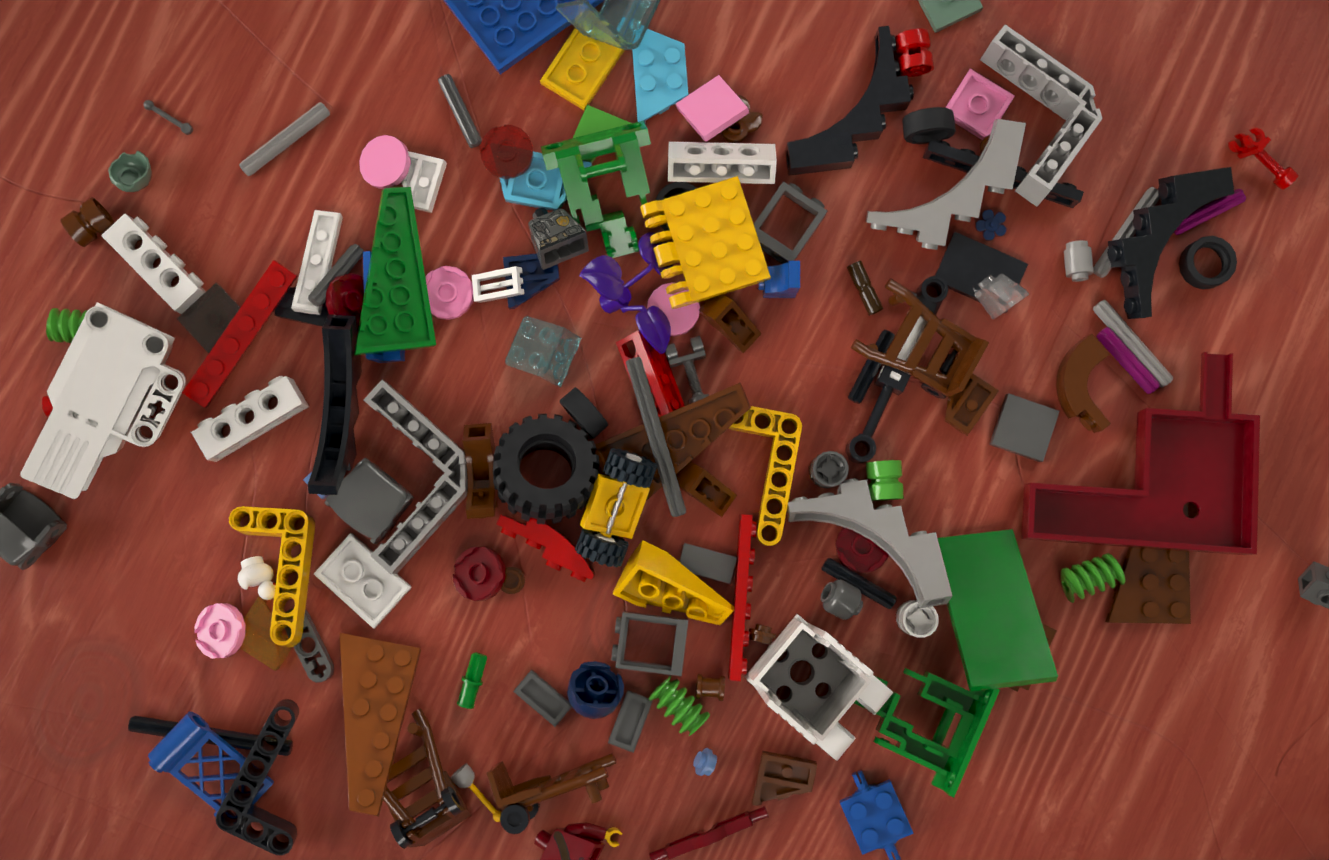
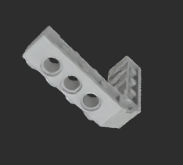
M1004 25L980 60L1066 120L1015 190V192L1037 207L1055 186L1103 118L1100 109H1096L1093 98L1096 95L1093 85L1013 29Z
M381 380L364 401L375 411L386 417L395 429L401 431L412 440V444L415 447L424 451L434 460L433 463L445 472L434 484L435 488L424 501L418 502L415 505L417 508L406 521L397 525L398 530L386 543H381L371 554V557L388 573L398 574L467 496V465L465 452L390 384Z

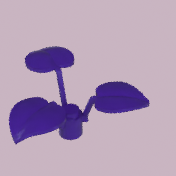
M648 232L640 238L638 247L642 258L649 265L625 285H623L624 281L621 279L622 270L620 265L612 257L606 255L591 260L583 268L579 276L588 281L601 295L599 302L606 313H613L619 309L623 313L627 311H640L635 317L638 329L650 345L660 354H663L667 349L671 335V326L667 316L656 306H651L648 309L643 305L628 306L631 300V293L628 289L630 286L644 277L653 268L661 275L660 272L662 270L673 267V264L666 267L658 266L653 248L667 242L651 243L650 237L655 233Z

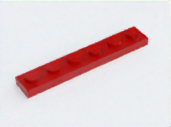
M272 261L182 393L204 408L209 406L298 277L297 274L278 261Z
M741 514L739 518L734 611L732 616L728 679L730 681L740 682L741 675H746L747 658H743V647H748L749 631L744 629L745 619L750 620L751 603H746L747 592H752L753 576H748L749 565H754L755 548H750L751 537L755 538L757 531V521H752L753 515Z

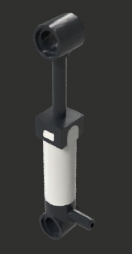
M931 276L920 284L916 293L910 292L934 315H937L942 301L947 296L948 286L941 277ZM927 286H932L937 290L938 295L936 298L930 297L927 294ZM921 316L897 358L906 361L927 323ZM887 365L881 368L874 385L882 388L881 393L862 434L851 439L846 445L845 450L849 460L859 464L873 458L877 449L876 443L872 439L873 434L892 393L896 395L903 393L911 376L909 375L910 373ZM857 442H862L866 445L867 453L865 456L856 454L854 447Z

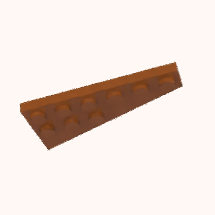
M340 633L349 810L379 817L421 649Z

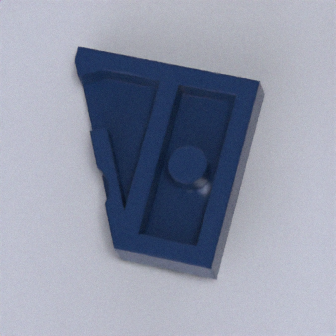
M537 254L503 257L504 269L517 266L521 267L523 272L520 273V278H523L521 289H524V294L507 298L509 310L515 309L560 280L558 264L543 270ZM512 275L505 276V280L512 279ZM513 286L506 287V290L513 289Z

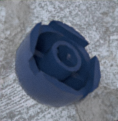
M596 661L585 662L571 674L567 695L571 706L581 716L590 719L603 718L613 713L620 703L624 693V683L618 673L615 675L610 670L611 666Z

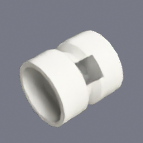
M909 600L898 608L896 622L904 633L917 638H925L937 629L939 616L933 606L920 608L917 600Z

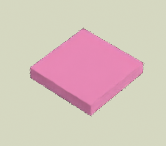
M969 69L945 108L953 111L955 124L983 140L984 137L990 135L994 120L1002 118L1015 95Z
M720 75L676 103L678 111L705 142L749 114L748 107Z

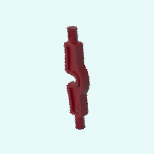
M765 806L752 812L746 811L714 824L712 829L706 832L699 830L670 842L664 848L650 852V859H673L692 850L711 845L731 834L753 826V823L765 819L769 815Z

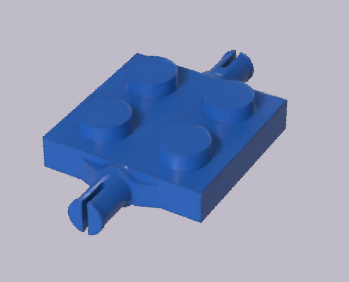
M862 770L857 771L861 782L856 772H854L852 777L858 790L851 796L839 800L862 855L875 849L884 848L889 860H894L891 852H893L896 860H900L901 857L898 854L895 843L899 839L914 833L890 779L879 784L868 785Z

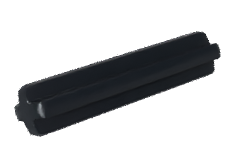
M888 330L881 332L875 343L879 352L886 353L895 334ZM867 359L848 395L849 400L857 404L863 401L881 363Z
M827 558L822 565V571L838 580H844L857 587L861 594L885 608L891 609L896 603L897 597L835 560Z

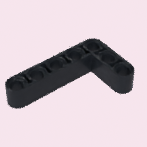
M289 699L278 702L270 713L215 818L216 824L221 830L279 856L289 853L297 837V828L291 822L253 805L252 802L299 716L297 703ZM278 711H288L291 719L282 720L278 715ZM265 736H275L278 740V744H268L265 740ZM260 760L264 764V769L254 768L252 761ZM238 786H248L251 793L244 794L240 792ZM233 810L238 815V818H229L225 811ZM251 823H260L263 826V830L253 829ZM284 834L288 837L289 841L280 842L276 835Z

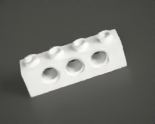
M669 142L668 182L717 183L738 176L740 183L775 184L777 162L775 144Z
M123 214L101 236L174 311L185 316L208 294L201 287L204 284L203 281L193 272L188 274L183 269L186 264L174 253L170 255L165 250L168 246L157 235L152 237L147 232L149 226L138 216L133 219L129 215ZM142 239L141 247L135 250L136 242ZM157 258H161L160 265L157 268H153L154 261ZM179 276V283L172 287L171 282L173 278Z
M278 376L269 381V386L261 391L255 390L244 397L245 400L238 405L231 404L221 410L222 414L216 418H207L197 425L198 428L191 433L206 459L217 462L308 408L309 405L294 379L287 376ZM276 396L278 404L274 409L270 410L268 402L272 397ZM252 410L254 412V419L251 423L247 424L245 422V415L248 411ZM229 424L230 434L224 438L221 433L222 428Z

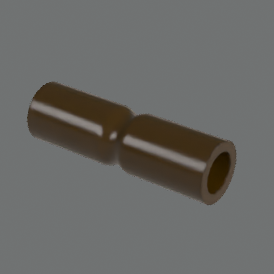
M862 261L849 265L847 267L856 289L859 290L860 298L868 315L870 316L883 310V306L875 289L871 286L870 278Z

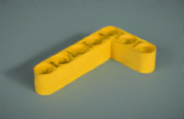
M751 406V409L743 415L742 422L731 425L729 429L773 438L756 531V538L761 544L772 546L780 541L783 533L802 423L794 414ZM759 415L766 416L769 420L768 428H758L755 424V417ZM789 420L794 423L795 432L793 434H787L782 430L781 424L783 421ZM784 446L789 449V460L782 461L777 457L776 451L778 447ZM774 473L784 475L786 482L783 487L778 488L773 485L772 475ZM770 499H775L780 503L781 509L778 514L768 512L767 502ZM765 526H771L776 531V536L772 541H766L762 537L761 532Z
M237 507L233 509L229 516V524L233 529L246 535L282 537L270 637L277 645L294 647L301 641L303 634L315 522L308 514L296 509ZM245 515H249L250 521L248 525L241 527V519ZM276 516L277 524L275 527L268 529V520ZM299 518H304L305 524L303 528L295 530V522ZM296 545H301L302 550L299 556L292 558V548ZM293 572H297V582L293 585H289V575ZM293 599L295 607L291 612L286 613L284 609L285 603ZM290 627L291 637L283 641L281 632L284 628Z

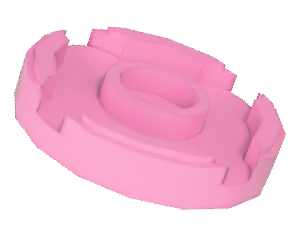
M388 135L379 136L371 140L363 149L359 161L360 172L364 180L380 189L400 184L407 176L411 165L406 145L397 138Z
M442 266L426 275L432 315L440 319L450 320L459 318L468 311L474 298L472 282L465 272L457 267Z
M671 282L663 284L653 291L648 299L647 309L651 306L661 309L670 322V336L675 337L686 334L694 327L699 318L700 305L697 302L678 309H672L669 297L682 292H688L689 290L667 294L665 288L673 284Z
M228 603L214 604L204 608L195 624L198 648L204 655L210 658H227L235 654L242 646L245 638V622L239 610Z

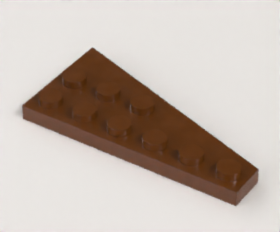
M741 382L659 417L675 474L680 472L751 409ZM644 424L595 444L597 448L595 454L599 456V467L602 474L606 476L610 475L605 474L603 469L612 448L636 453L638 456H644L646 459L656 463ZM658 469L655 471L646 501L663 487Z
M1186 503L1183 507V513L1187 517L1188 503ZM1129 547L1122 567L1125 575V584L1121 585L1119 583L1118 589H1115L1114 602L1105 622L1191 624L1189 551Z

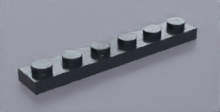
M931 140L923 155L924 159L966 173L971 170L980 157L975 155V152L972 150H959L950 147L949 143L942 140ZM1017 166L1013 189H1017L1027 175L1026 170L1020 166ZM1056 183L1044 199L1074 208L1081 202L1084 191L1078 190L1075 185L1070 183Z

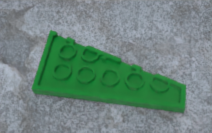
M411 187L384 188L382 190L354 356L436 346Z

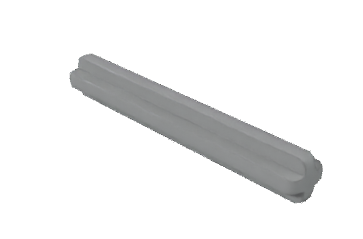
M322 102L316 104L239 164L242 171L248 176L254 174L330 115L329 110Z
M1154 187L1147 189L1133 210L1155 206L1160 199L1158 190ZM1133 211L1113 240L1131 238L1136 234L1133 226ZM1108 247L1093 267L1094 274L1101 278L1105 277L1111 270V263L1107 255Z
M1106 300L1097 303L1093 311L1160 383L1159 387H1165L1171 383L1173 376Z

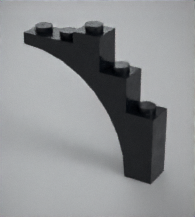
M889 26L878 27L876 32L873 74L869 86L859 103L843 119L827 130L809 138L787 142L785 154L788 176L851 168L855 159L858 158L857 144L852 142L879 139L881 133L886 128L884 113L907 109L914 98L913 86L908 84L907 76H899V62L894 60L893 51L896 49L895 36L890 34Z
M1231 167L1158 179V194L1161 198V205L1133 210V226L1136 230V237L1108 241L1107 255L1111 268L1121 267L1120 280L1124 288V309L1127 313V319L1152 317L1151 293L1154 273L1164 247L1183 220L1195 210L1217 198L1234 194Z
M328 315L322 327L325 369L323 415L317 454L307 484L309 494L337 495L346 470L352 469L357 455L354 437V425L359 415L356 385L362 373L360 355L354 356L358 334L356 316Z

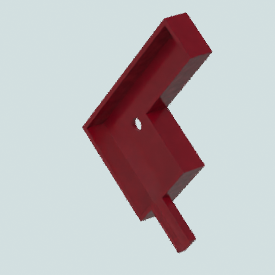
M1203 352L1201 354L1200 411L1145 408L1137 412L1134 490L1028 483L1024 485L1022 539L1233 555L1257 554L1260 415L1232 413L1233 353L1223 355ZM1188 502L1194 503L1198 508V514L1194 518H1188L1183 513V507Z

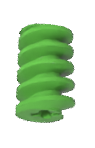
M52 308L46 324L48 339L51 342L54 340L55 342L65 341L66 343H72L88 310H85L82 314L80 310L74 309L71 314L69 309H63L60 313L58 308Z
M1109 553L1103 554L1101 558L1094 557L1091 562L1088 560L1083 561L1081 566L1074 564L1071 569L1063 568L1061 570L1062 588L1067 599L1072 603L1074 602V593L1080 599H1084V590H1087L1091 596L1095 595L1094 586H1097L1100 592H1104V583L1106 582L1112 589L1116 586L1115 579L1121 585L1125 584V575L1121 566Z
M669 676L653 691L649 700L652 701L659 698L660 700L656 708L660 709L666 706L667 710L664 717L674 715L675 717L671 724L674 726L682 723L679 733L682 734L689 731L690 736L707 721L710 714L709 712L699 714L702 705L699 703L692 706L695 697L691 695L684 698L687 688L683 687L677 690L680 681L675 679L669 682L671 678Z

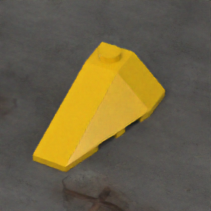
M642 540L630 556L613 591V595L636 606L646 608V604L662 607V612L671 613V610L686 613L688 618L721 625L734 611L732 604L668 552Z

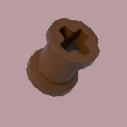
M702 674L697 675L696 699L713 697L718 698L719 701L724 700L725 676L716 679L703 677Z

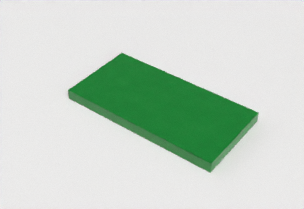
M1013 529L938 538L952 592V598L947 606L970 692L1056 682L1058 678L1057 670Z

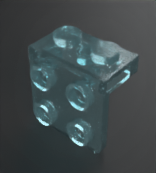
M526 316L520 324L505 363L512 368L536 375L553 385L561 387L582 338L564 327Z

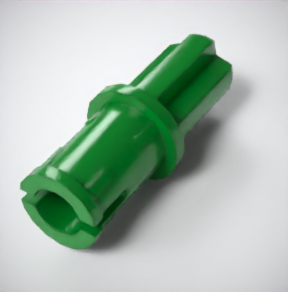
M478 652L472 653L466 675L462 676L461 679L463 685L457 701L458 706L467 709L474 708L479 686L483 685L481 678L487 661L486 655Z

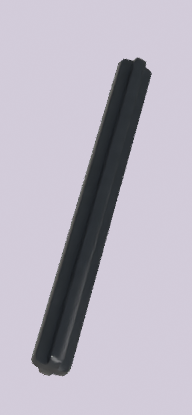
M134 716L129 720L128 730L130 732L165 737L178 722ZM210 728L233 748L251 750L259 736ZM265 736L268 744H278L277 738ZM210 739L206 742V744L216 745ZM286 739L278 755H290L293 741Z

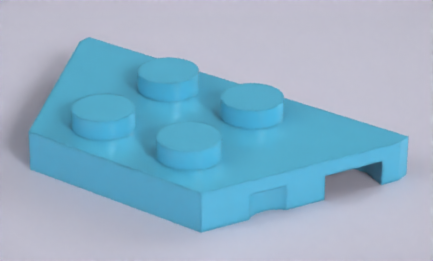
M630 24L637 121H644L646 123L647 119L658 113L662 114L670 106L688 96L685 44L637 24Z
M491 143V150L506 202L535 208H545L551 211L561 209L567 201V196L559 168L547 171L542 153ZM583 161L584 168L592 166L591 162Z

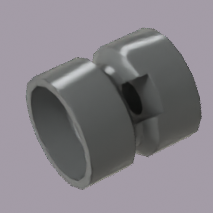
M823 452L814 458L809 465L810 479L820 488L835 487L846 479L849 469L848 463L843 455L838 452Z

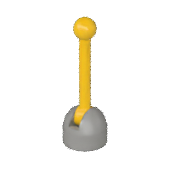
M465 763L450 778L459 788L469 787L493 814L494 821L500 822L502 811H497L473 784L475 774L472 768Z

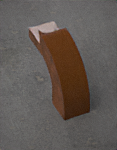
M1090 334L1076 343L1064 356L1057 373L1056 389L1059 403L1068 419L1080 415L1082 425L1087 430H1092L1095 433L1103 431L1111 423L1091 400L1087 382L1092 369L1105 359L1109 353L1095 336Z
M492 424L464 425L462 442L468 479L467 519L495 517V509L498 507V490L495 489L493 483L495 443Z

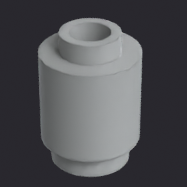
M1081 240L1067 243L1066 250H1064L1066 277L1072 278L1073 282L1088 280V276L1094 273L1091 247H1088V241Z

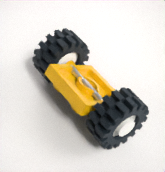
M610 449L603 472L610 476L598 474L595 480L594 488L580 523L583 528L575 548L578 554L584 558H589V561H596L600 565L606 564L608 567L622 566L629 546L628 542L622 537L633 538L650 490L649 487L657 469L656 463L646 459L644 456L630 453L627 450Z

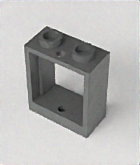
M784 181L754 223L762 251L781 264L797 259L828 212L824 209L825 206L821 201L816 198L809 199L802 194L803 191L793 183L788 185ZM783 195L816 216L793 251L760 229Z
M623 611L622 617L616 618L615 633H619L620 636L619 644H613L611 661H616V668L682 676L688 619ZM629 620L676 626L671 665L624 660Z

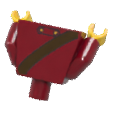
M587 822L571 823L565 828H557L553 835L545 830H541L537 834L534 844L544 850L540 860H598L605 846V843L601 841L606 839L610 846L617 847L619 843L611 841L610 836L613 833H618L619 835H622V833L616 827L609 828L606 831L605 827Z

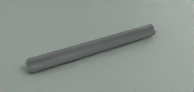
M635 357L626 361L627 369L671 516L678 517L686 513V507L642 359Z

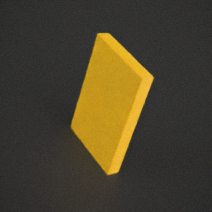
M582 16L541 78L540 83L585 111L586 106L591 103L626 49L627 43Z

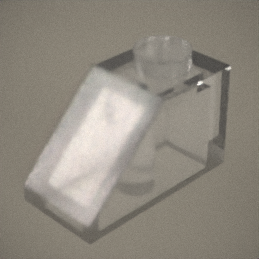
M1000 274L995 279L992 275L988 276L978 284L981 289L974 294L993 320L1029 295L1026 289L1004 274Z

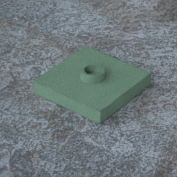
M918 0L935 33L983 9L980 0Z

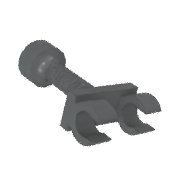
M700 336L690 338L693 354L678 358L674 343L669 344L666 349L670 368L684 365L689 386H691V393L693 394L692 398L688 400L689 404L709 396V394L701 392V385L699 384L698 375L693 364L694 361L706 358Z

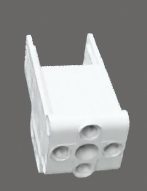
M98 302L95 307L90 308L86 312L47 390L53 410L20 473L21 477L76 499L81 491H86L89 488L103 458L117 453L123 448L126 441L141 447L153 444L161 436L186 385L184 374L165 364L171 353L175 338ZM169 374L174 375L178 379V387L176 389H170L165 384V379ZM159 401L163 402L162 408L165 410L159 412L155 419L149 418L154 415L157 409L153 404ZM141 426L151 428L153 431L152 438L142 435Z
M796 614L771 645L769 644L767 650L744 678L756 688L764 702L777 714L779 713L784 720L799 733L801 732L813 745L816 743L838 761L856 739L838 722L856 700L875 715L893 692L873 675L874 672L860 662L843 645L837 643L838 641L829 633L806 622ZM817 643L825 646V653L819 658L812 655V647ZM787 650L786 657L781 661H777L782 653ZM805 660L809 662L812 669L809 679L801 683L793 681L790 676L792 665L796 661ZM825 682L829 687L828 693L822 697L817 696L815 693L816 686L819 683ZM783 685L790 688L789 697L784 700L779 699L776 696L777 689Z

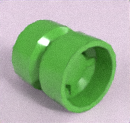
M901 460L866 463L867 478L871 480L868 487L872 501L904 499L903 483L898 481L902 476Z

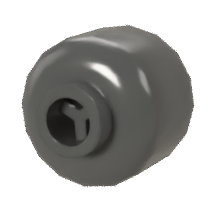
M840 579L827 583L821 593L820 598L824 610L842 620H848L853 615H858L863 607L861 591L844 580Z

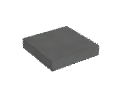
M1008 393L1005 395L989 445L1037 462H1043L1060 411Z

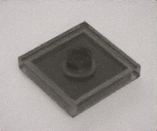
M216 282L183 312L177 320L209 353L241 307Z

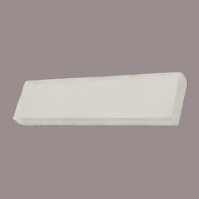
M314 211L291 307L294 312L321 314L322 305L314 306L308 300V296L331 269L343 219L341 213Z

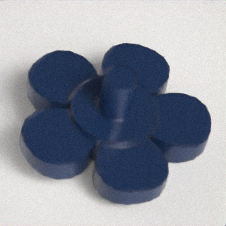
M986 210L982 213L984 220L976 222V229L978 231L985 230L983 233L985 240L990 241L994 239L995 234L1003 236L1007 230L1004 225H999L1006 220V216L1002 212L994 216L992 210Z

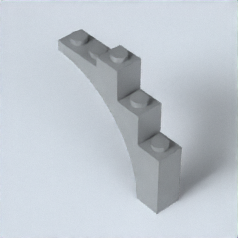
M1003 119L994 120L989 140L978 161L967 175L948 192L928 203L911 209L891 212L867 211L866 222L871 223L870 228L886 231L887 226L898 227V233L913 235V231L917 230L916 241L922 242L921 247L937 250L938 245L945 246L951 214H955V220L970 222L971 217L979 218L985 185L988 186L989 192L1004 194L1005 189H1013L1026 123Z
M856 478L845 480L839 485L837 495H834V493H824L818 496V498L798 497L788 502L786 511L788 522L817 521L832 523L861 534L887 552L902 569L910 582L920 608L948 604L952 598L936 532L927 534V531H918L908 536L901 506L893 507L887 504L879 506L874 510L867 480L859 481Z

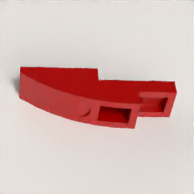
M500 515L496 525L502 527L501 533L512 538H516L517 534L527 538L526 544L539 550L542 545L546 547L542 558L547 559L545 565L558 571L562 567L572 571L570 576L583 582L587 578L591 580L594 578L595 573L588 561L575 551L576 547L559 531L547 523L537 524L536 518L530 517L529 522L525 525L505 515Z

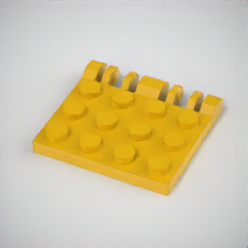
M738 176L640 206L643 218H649L645 222L646 228H655L668 224L670 230L655 233L650 237V241L653 244L670 239L673 240V242H667L653 248L658 266L666 267L680 262L679 266L662 270L660 272L662 278L668 279L680 274H684L685 281L673 283L665 288L667 294L689 290L688 292H682L669 297L672 309H678L771 279Z

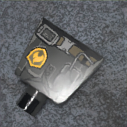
M539 208L533 213V220H530L528 225L531 240L543 270L589 251L585 229L564 209H557L549 213L545 208Z

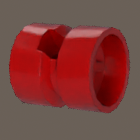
M910 29L895 36L896 53L901 55L898 58L901 76L917 77L927 74L934 69L933 55L931 51H928L931 47V42L927 29Z

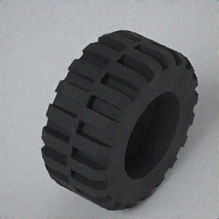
M538 414V419L533 420L531 416L523 418L522 425L515 422L509 427V433H503L499 439V446L496 447L494 452L493 483L495 489L498 490V497L502 503L507 502L510 512L516 514L517 511L520 512L521 519L528 522L530 517L537 519V524H545L546 519H552L554 524L561 522L564 516L568 519L575 516L577 509L582 510L587 505L595 480L599 474V456L595 454L597 448L594 441H588L589 434L585 429L580 431L576 429V422L571 419L568 423L562 421L563 416L555 414L553 419L547 418V414ZM537 450L557 452L570 464L572 469L571 477L565 484L552 489L538 488L527 482L521 475V460L526 455Z

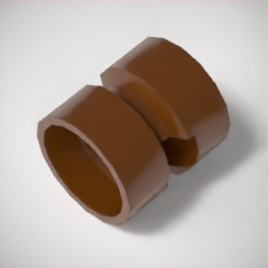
M93 197L80 205V212L73 210L60 219L68 234L82 247H86L97 239V232L103 234L115 223L108 211Z

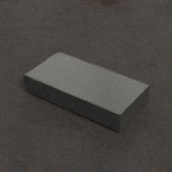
M684 543L679 562L693 574L730 584L737 557Z
M533 670L526 675L513 691L554 727L572 707L569 700Z
M627 690L608 743L634 753L653 700L650 701L648 697Z

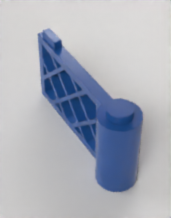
M191 711L148 754L150 759L149 765L159 773L164 771L172 774L216 810L214 813L215 817L228 794L225 793V780L236 779L238 773L224 774V761L236 760L240 764L241 769L246 760L242 754L211 730L202 717ZM209 739L219 746V755L203 757L202 746ZM219 761L220 774L204 776L203 762ZM199 762V776L188 777L180 770L186 763ZM266 776L264 784L260 787L252 802L253 805L273 785L274 781L270 777ZM220 780L221 793L209 794L205 791L204 781ZM241 785V792H242V793H244V794H250V793H251V791H246V790H245V785ZM230 810L225 811L229 818H238V815Z

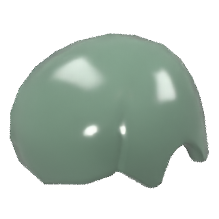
M136 151L135 154L123 152L118 159L111 163L108 169L111 183L125 192H137L144 189L152 178L149 159L140 151Z

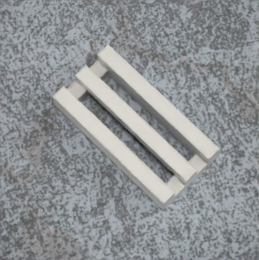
M515 266L472 275L474 302L482 303L523 295L524 289H521L523 278H520V273H523L522 268ZM512 275L511 280L480 286V281ZM513 286V289L481 295V292Z

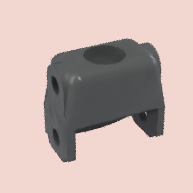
M364 458L343 479L338 494L328 495L325 504L331 507L353 529L371 538L370 541L373 544H379L396 525L401 515L412 503L414 497L380 467Z
M9 483L0 489V557L8 564L25 570L33 565L42 553L59 539L67 529V523L43 500L23 490L20 484Z

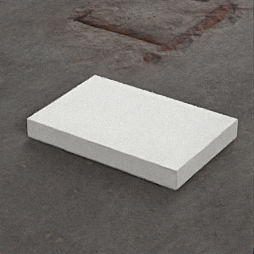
M350 533L317 569L314 575L374 629L412 587L398 574L388 573L371 557L373 551L353 533Z

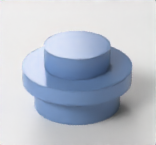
M705 748L702 752L699 751L693 762L696 774L699 776H710L715 769L717 755L713 754L712 750Z

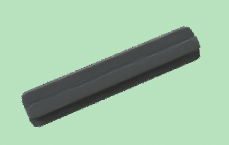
M445 74L438 79V83L469 147L475 148L481 145V137L451 75Z
M357 244L351 245L310 293L308 300L316 307L323 305L326 301V291L330 282L337 276L348 274L361 259L364 250Z

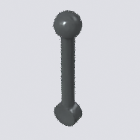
M146 100L143 103L146 110H152L180 127L184 134L189 135L193 132L190 124L181 123L154 106L153 101Z

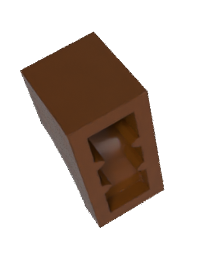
M723 294L710 298L699 309V312L712 327L723 334L742 353L761 335L760 331L734 300Z
M692 462L676 474L681 490L720 517H723L737 496L709 472Z

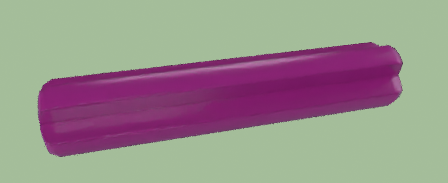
M1237 189L1234 191V194L1221 197L1195 210L1183 220L1174 231V234L1179 235L1245 202L1246 196L1243 190Z
M1109 327L1104 328L1097 334V339L1147 394L1158 389L1160 383Z

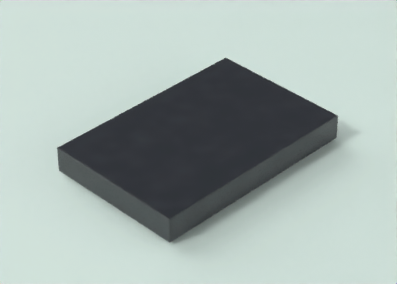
M954 232L935 276L945 280L949 289L1000 312L1007 313L1028 264Z

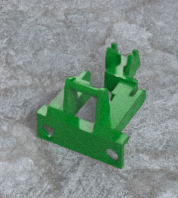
M644 121L541 146L546 170L560 169L572 218L580 224L576 210L581 209L586 231L601 230L607 256L612 258L639 252L637 237L633 226L627 227L622 210L602 215L597 194L591 195L587 181L588 178L620 170L626 196L639 195L641 206L647 203L645 194L650 193L640 147L650 145L651 141ZM613 152L616 154L617 160L584 168L582 160Z
M905 668L904 674L922 681L917 695L945 707L933 739H927L912 732L914 727L912 724L893 716L901 695L892 691L893 694L876 713L881 716L876 730L897 740V744L894 745L890 741L875 736L873 742L936 771L931 784L954 798L1000 689L970 692L927 671L922 676ZM875 676V677H876L877 679H879L884 685L887 686V684H888L887 681H885V680H883V679H881V678ZM857 700L854 702V704L865 708ZM958 713L962 716L947 747L943 745V742L955 714Z

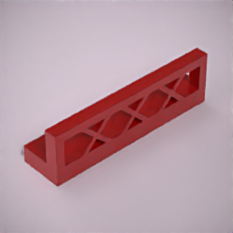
M640 330L616 342L630 378L626 361L635 357L630 355L626 344L633 341L636 348L635 357L642 359L651 393L654 394L656 400L655 406L659 417L685 406L665 353L660 354L644 338Z

